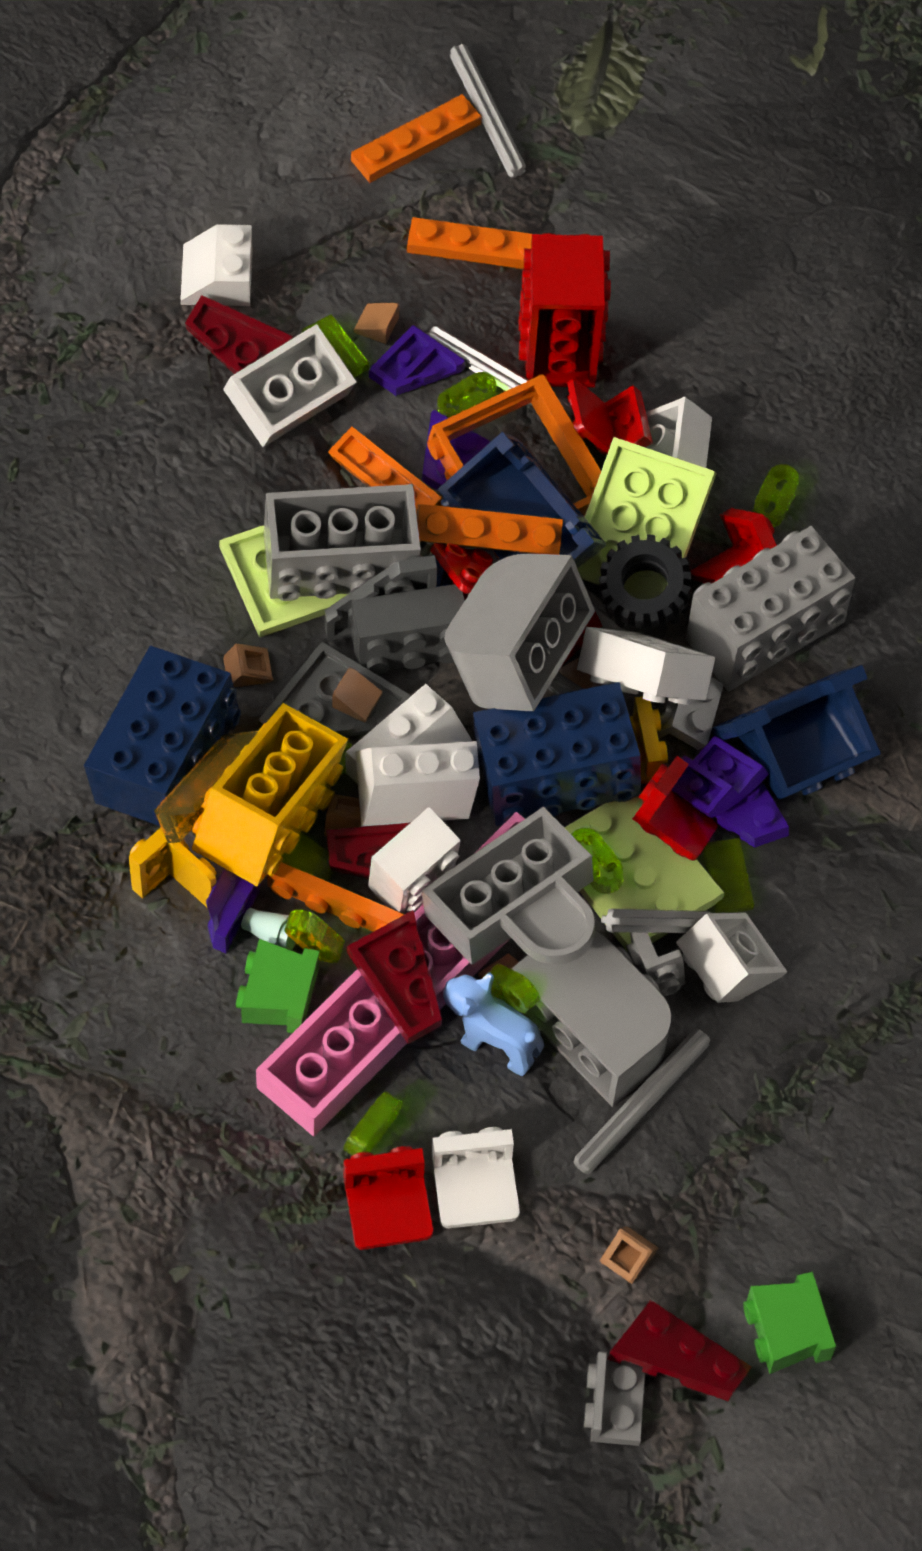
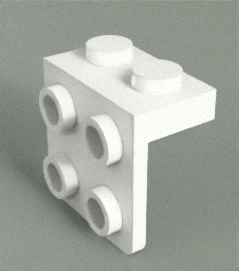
M488 1127L480 1130L478 1133L464 1135L458 1131H450L433 1138L432 1162L440 1221L443 1227L449 1229L512 1222L518 1219L520 1210L512 1162L514 1146L512 1129L502 1130L499 1127Z

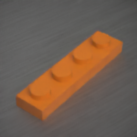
M461 94L352 151L351 161L366 180L371 183L481 125V115L466 97Z
M412 217L407 242V253L523 269L524 248L531 249L532 234Z
M353 427L328 451L336 462L368 487L413 484L416 515L418 504L443 506L440 502L443 498Z
M427 504L417 505L420 542L453 543L466 547L560 555L563 519Z
M281 862L278 870L272 877L267 875L268 887L279 897L285 899L294 897L305 902V905L314 912L321 914L329 912L338 916L344 924L352 928H359L361 926L374 932L405 915Z

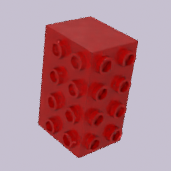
M532 234L531 249L524 248V270H522V290L520 292L518 330L520 332L519 361H525V378L531 380L544 374L551 387H568L567 382L575 378L585 387L595 388L598 362H603V342L606 339L608 301H610L611 280L608 279L607 273L610 270V250H603V236Z

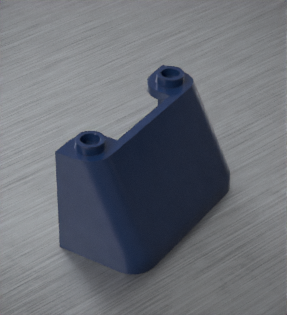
M503 431L437 489L444 497L440 502L445 507L563 519L560 555H572L577 568L606 546L598 532L524 444L516 437ZM492 549L500 559L517 554H531Z

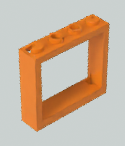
M544 374L432 425L427 442L428 449L435 460L441 461L445 468L446 480H448L464 466L452 447L451 440L531 403L587 496L573 503L585 517L601 470L584 441L575 431L572 421Z

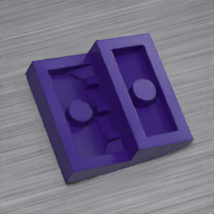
M714 736L694 760L685 755L681 758L689 765L671 791L712 818L744 799L769 773L761 764Z

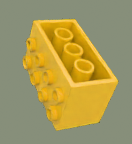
M282 703L271 718L261 726L250 743L245 745L234 762L225 769L213 787H210L204 795L200 805L204 808V812L198 817L193 826L192 832L196 834L191 850L255 886H258L266 875L272 877L283 860L282 855L284 852L289 855L292 853L300 839V832L304 831L307 833L317 818V811L319 809L325 811L331 803L335 794L331 790V786L336 784L344 769V766L339 763L348 739Z

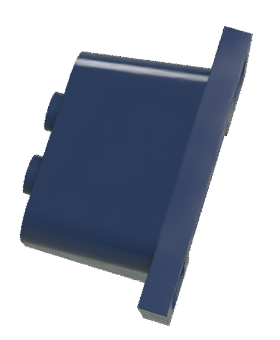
M862 665L828 675L716 725L711 730L713 736L721 740L734 737L740 738L752 759L761 764L769 773L765 780L777 799L785 798L798 791H801L803 796L824 787L822 784L823 780L831 776L834 777L835 781L856 773L853 766L881 754L852 685L868 679Z

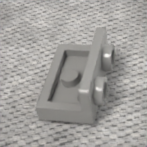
M711 677L706 700L691 699L689 705L668 701V697H666L665 703H660L657 708L661 719V731H657L658 739L670 733L697 750L704 748L709 741L724 684Z
M630 932L631 943L626 945V948L633 961V966L642 975L648 974L657 983L659 992L663 996L676 993L681 986L686 984L683 957L680 950L658 957L648 933Z

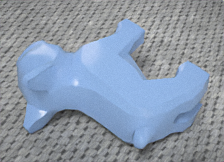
M490 972L479 980L470 975H462L447 981L443 991L444 1001L455 1015L463 1016L462 1021L465 1034L461 1039V1044L473 1051H477L482 1042L503 1049L510 1059L507 1068L523 1076L533 1065V1056L537 1058L544 1048V1041L537 1025L503 1000L491 995L494 975Z

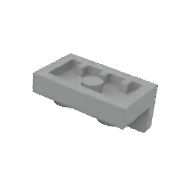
M598 1352L596 1364L589 1363L587 1388L594 1389L593 1403L586 1402L584 1427L591 1428V1442L639 1446L645 1373L641 1372L642 1366L627 1361H622L621 1364L606 1359L607 1352Z

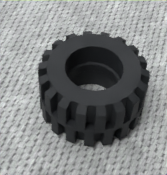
M647 534V540H640L639 535L631 536L632 543L627 544L625 540L617 543L618 550L615 552L611 549L606 555L607 562H602L600 568L601 576H599L602 603L605 605L608 616L610 618L614 616L615 624L622 628L626 624L629 631L637 632L638 628L644 629L645 635H652V628L658 627L661 633L667 630V623L671 622L673 625L680 621V613L685 614L688 609V600H691L692 595L689 563L686 557L682 558V551L677 546L670 548V541L662 538L659 543L655 541V535ZM643 570L659 573L668 583L665 590L652 599H638L631 596L624 589V584L631 575Z

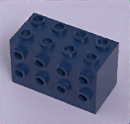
M149 646L84 764L95 803L176 832L181 821L189 817L193 807V798L198 789L202 790L205 787L211 764L214 759L218 760L221 757L225 747V738L230 729L234 730L239 723L241 709L238 707L237 691L234 689L231 673Z
M620 682L542 698L534 711L492 708L473 712L478 759L496 826L503 825L515 812L526 819L544 807L554 817L562 812L576 809L588 810L609 802H626L634 797H638L642 793L640 752Z

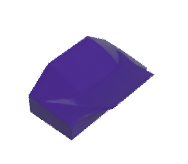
M227 870L222 871L206 900L210 915L207 927L212 947L227 954L241 928L245 912L252 908L260 893V884L255 886Z

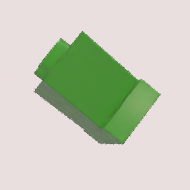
M259 939L256 952L249 951L245 974H250L247 986L240 985L237 995L236 1008L241 1009L242 1023L287 1025V1033H293L307 1018L319 971V951L304 948L302 955Z
M813 1272L797 1275L795 1283L751 1286L747 1301L743 1302L744 1313L748 1324L755 1325L758 1338L755 1339L756 1353L760 1363L766 1362L769 1374L812 1356L815 1363L831 1360L836 1345Z

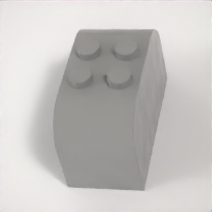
M517 554L499 560L484 571L446 629L444 639L473 703L487 709L534 711L595 610L572 555Z
M595 931L594 940L590 948L574 961L564 964H546L526 956L512 968L510 1002L524 1016L537 1025L540 1033L612 1107L647 1080L661 1065L671 1024L669 1005L664 996L659 992V987L654 979L648 974L642 975L633 966V961L629 954L621 947L616 948L599 932Z

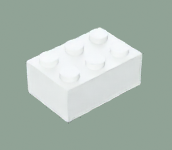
M316 324L232 375L223 390L261 446L265 447L347 396L356 384V381Z
M586 627L577 670L590 674V681L607 685L612 684V682H620L622 692L638 694V691L644 692L643 699L665 703V698L668 697V701L689 705L691 699L706 700L715 657L635 631Z
M428 807L372 856L368 887L388 908L403 914L412 910L415 912L423 905L421 889L457 866L456 861L459 858L458 851L461 840Z

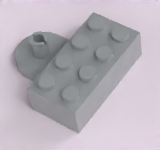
M544 807L421 889L425 916L471 965L510 938L528 956L546 964H564L574 961L590 948L594 940L595 920L592 909L577 893L593 882L592 855Z

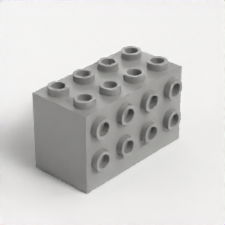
M413 484L266 493L264 543L270 599L279 598L283 601H292L299 597L307 596L327 599L338 594H349L395 562L406 560L411 556H420L421 549Z
M812 526L801 532L793 531L779 545L772 549L765 548L761 550L750 562L743 566L736 565L730 568L721 579L712 584L707 582L694 592L686 640L695 651L715 657L712 672L729 692L843 624L852 597L855 576Z

